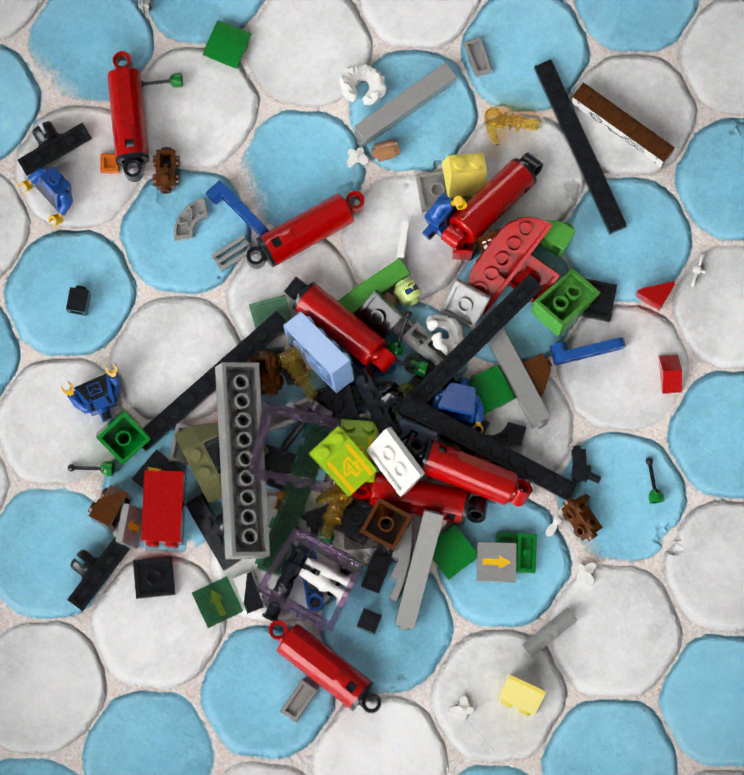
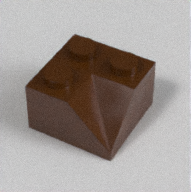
M115 486L105 487L97 502L91 504L88 510L90 513L89 517L94 522L113 532L120 520L123 503L129 504L132 497L128 492Z
M378 497L360 532L396 552L414 517Z

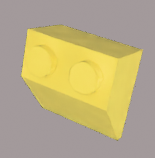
M484 153L449 155L442 162L448 197H472L486 184L487 168Z
M509 675L498 699L502 700V705L509 708L513 705L519 708V713L529 717L530 714L535 715L546 692Z

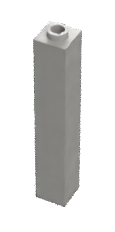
M445 62L354 126V136L359 142H363L365 146L455 84L457 76Z
M502 328L487 344L532 429L536 427L541 429L548 425L551 416L507 333Z
M424 508L395 624L399 625L398 628L410 630V628H415L444 516L443 513Z

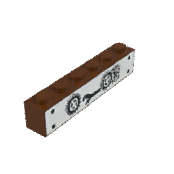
M584 82L572 96L571 104L660 168L664 166L673 154L674 146Z

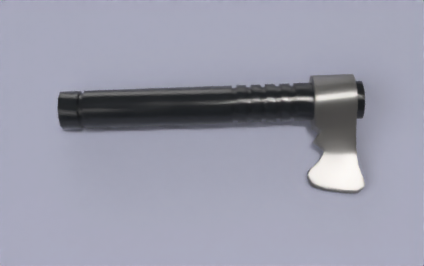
M314 399L309 405L310 408L280 447L286 451L315 412L323 414L324 419L327 420L333 415V411L325 408L320 400Z

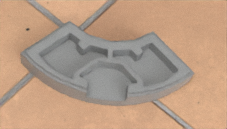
M205 198L189 204L177 218L174 226L175 242L193 239L196 225L201 220L209 217Z

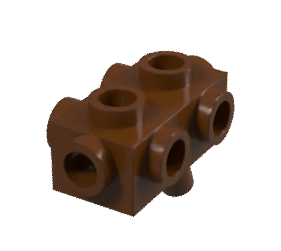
M162 147L161 150H156V156H153V167H156V174H153L152 182L153 185H156L157 190H160V193L170 194L172 190H176V185H180V174H176V167H180V156H177L176 150H172L171 147ZM166 160H169V161H170V165H169V166H168V164H164V162H165Z
M268 349L257 351V355L251 357V363H259L261 396L267 394V397L277 395L284 385V378L282 375H279L278 370L280 366L279 357L275 356L274 352L269 353Z
M584 494L583 497L579 496L576 499L572 496L563 502L565 505L561 508L563 517L571 523L574 528V534L577 537L581 538L582 541L587 539L589 542L598 536L597 531L603 527L587 505L590 496Z

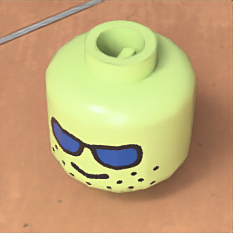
M407 277L395 284L394 294L401 305L409 304L412 307L420 301L418 298L422 295V291L414 279H408Z

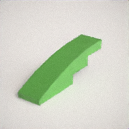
M401 258L368 278L338 301L354 314L375 290H378L383 295L411 273Z

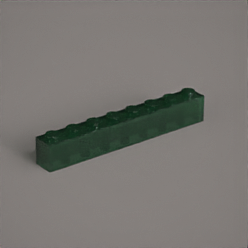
M313 423L310 424V427L305 428L302 436L305 438L304 443L298 446L296 451L298 459L290 467L289 473L292 475L289 481H285L282 489L285 492L283 499L279 498L275 508L278 510L276 517L272 516L269 523V528H271L269 533L270 556L256 559L255 564H257L258 570L280 577L320 470V466L309 453L332 430Z

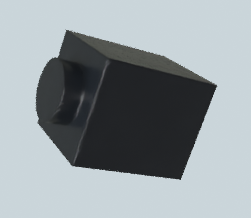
M76 285L75 288L70 287L66 305L68 313L87 316L91 297L87 287Z
M364 608L357 628L375 635L382 615Z

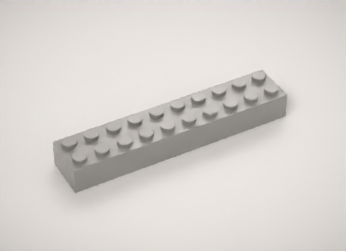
M222 362L215 367L225 559H263L270 556L259 363Z

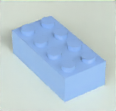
M300 312L283 325L288 345L336 393L354 380V370L350 363L352 361L350 356L346 352L342 353L334 340L330 341L322 328L318 329L310 316L306 317Z

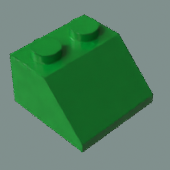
M125 408L96 433V438L122 465L151 440L139 422Z

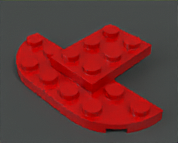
M522 217L507 223L496 234L473 265L469 275V285L491 296L482 313L483 315H485L507 285L515 288L528 274L543 287L531 299L533 303L556 282L560 273L532 254L552 227V223L538 217Z

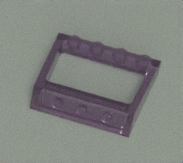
M263 401L249 473L257 475L256 479L268 481L271 478L276 479L275 483L286 485L287 482L294 483V487L300 489L310 486L313 491L323 493L324 489L333 491L334 481L326 472L325 479L319 481L261 469L259 466L272 416L329 427V434L338 426L341 428V419L331 415Z
M297 526L293 529L256 591L262 593V598L266 601L272 602L274 600L280 603L279 607L282 610L296 612V617L300 620L307 621L308 619L314 622L313 626L318 630L324 631L326 629L332 632L366 563ZM294 541L301 543L352 572V576L331 620L323 618L268 586V582Z

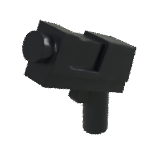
M579 445L573 446V449H571L573 482H587V479L599 484L601 476L592 473L591 465L586 463V449H581Z
M331 501L323 507L315 508L302 515V519L306 521L307 529L311 527L310 538L312 540H318V528L324 527L323 522L336 516V510H339L336 502L332 503Z

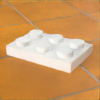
M391 427L385 429L366 450L400 497L405 495L425 474Z

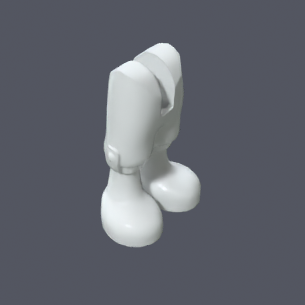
M308 557L305 564L313 570L315 569L316 573L313 574L302 568L299 575L316 586L319 591L331 592L336 597V605L342 607L351 592L332 584L330 580H335L344 585L345 588L352 590L357 582L358 575L355 573L342 575L338 573L334 565L329 566Z

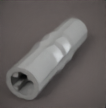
M566 608L523 643L522 646L531 657H534L577 621L576 616L569 608Z

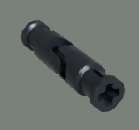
M292 545L293 550L289 559H286L283 565L281 576L278 578L268 600L269 605L266 612L262 614V617L270 621L278 620L280 611L285 607L293 588V581L297 578L302 568L303 558L309 552L297 545ZM279 586L287 589L286 593L282 596L279 594Z

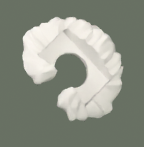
M361 63L354 66L350 65L345 68L343 76L340 77L342 94L351 102L357 99L358 93L355 84L358 80L366 81L369 84V91L363 98L364 105L369 106L377 103L387 91L384 75H381V72L372 68L371 65Z
M430 314L427 317L428 330L434 331L441 327L448 332V339H443L441 332L434 334L431 338L434 348L441 350L447 356L465 338L462 325L455 318H450L448 315Z

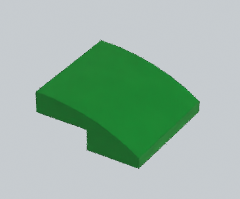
M217 20L202 55L238 69L244 51L247 50L252 33Z
M499 365L469 379V386L476 388V394L480 396L483 402L484 415L516 399Z
M452 524L438 535L432 559L449 580L477 559V552L455 524Z
M497 532L495 543H517L516 573H535L537 534Z

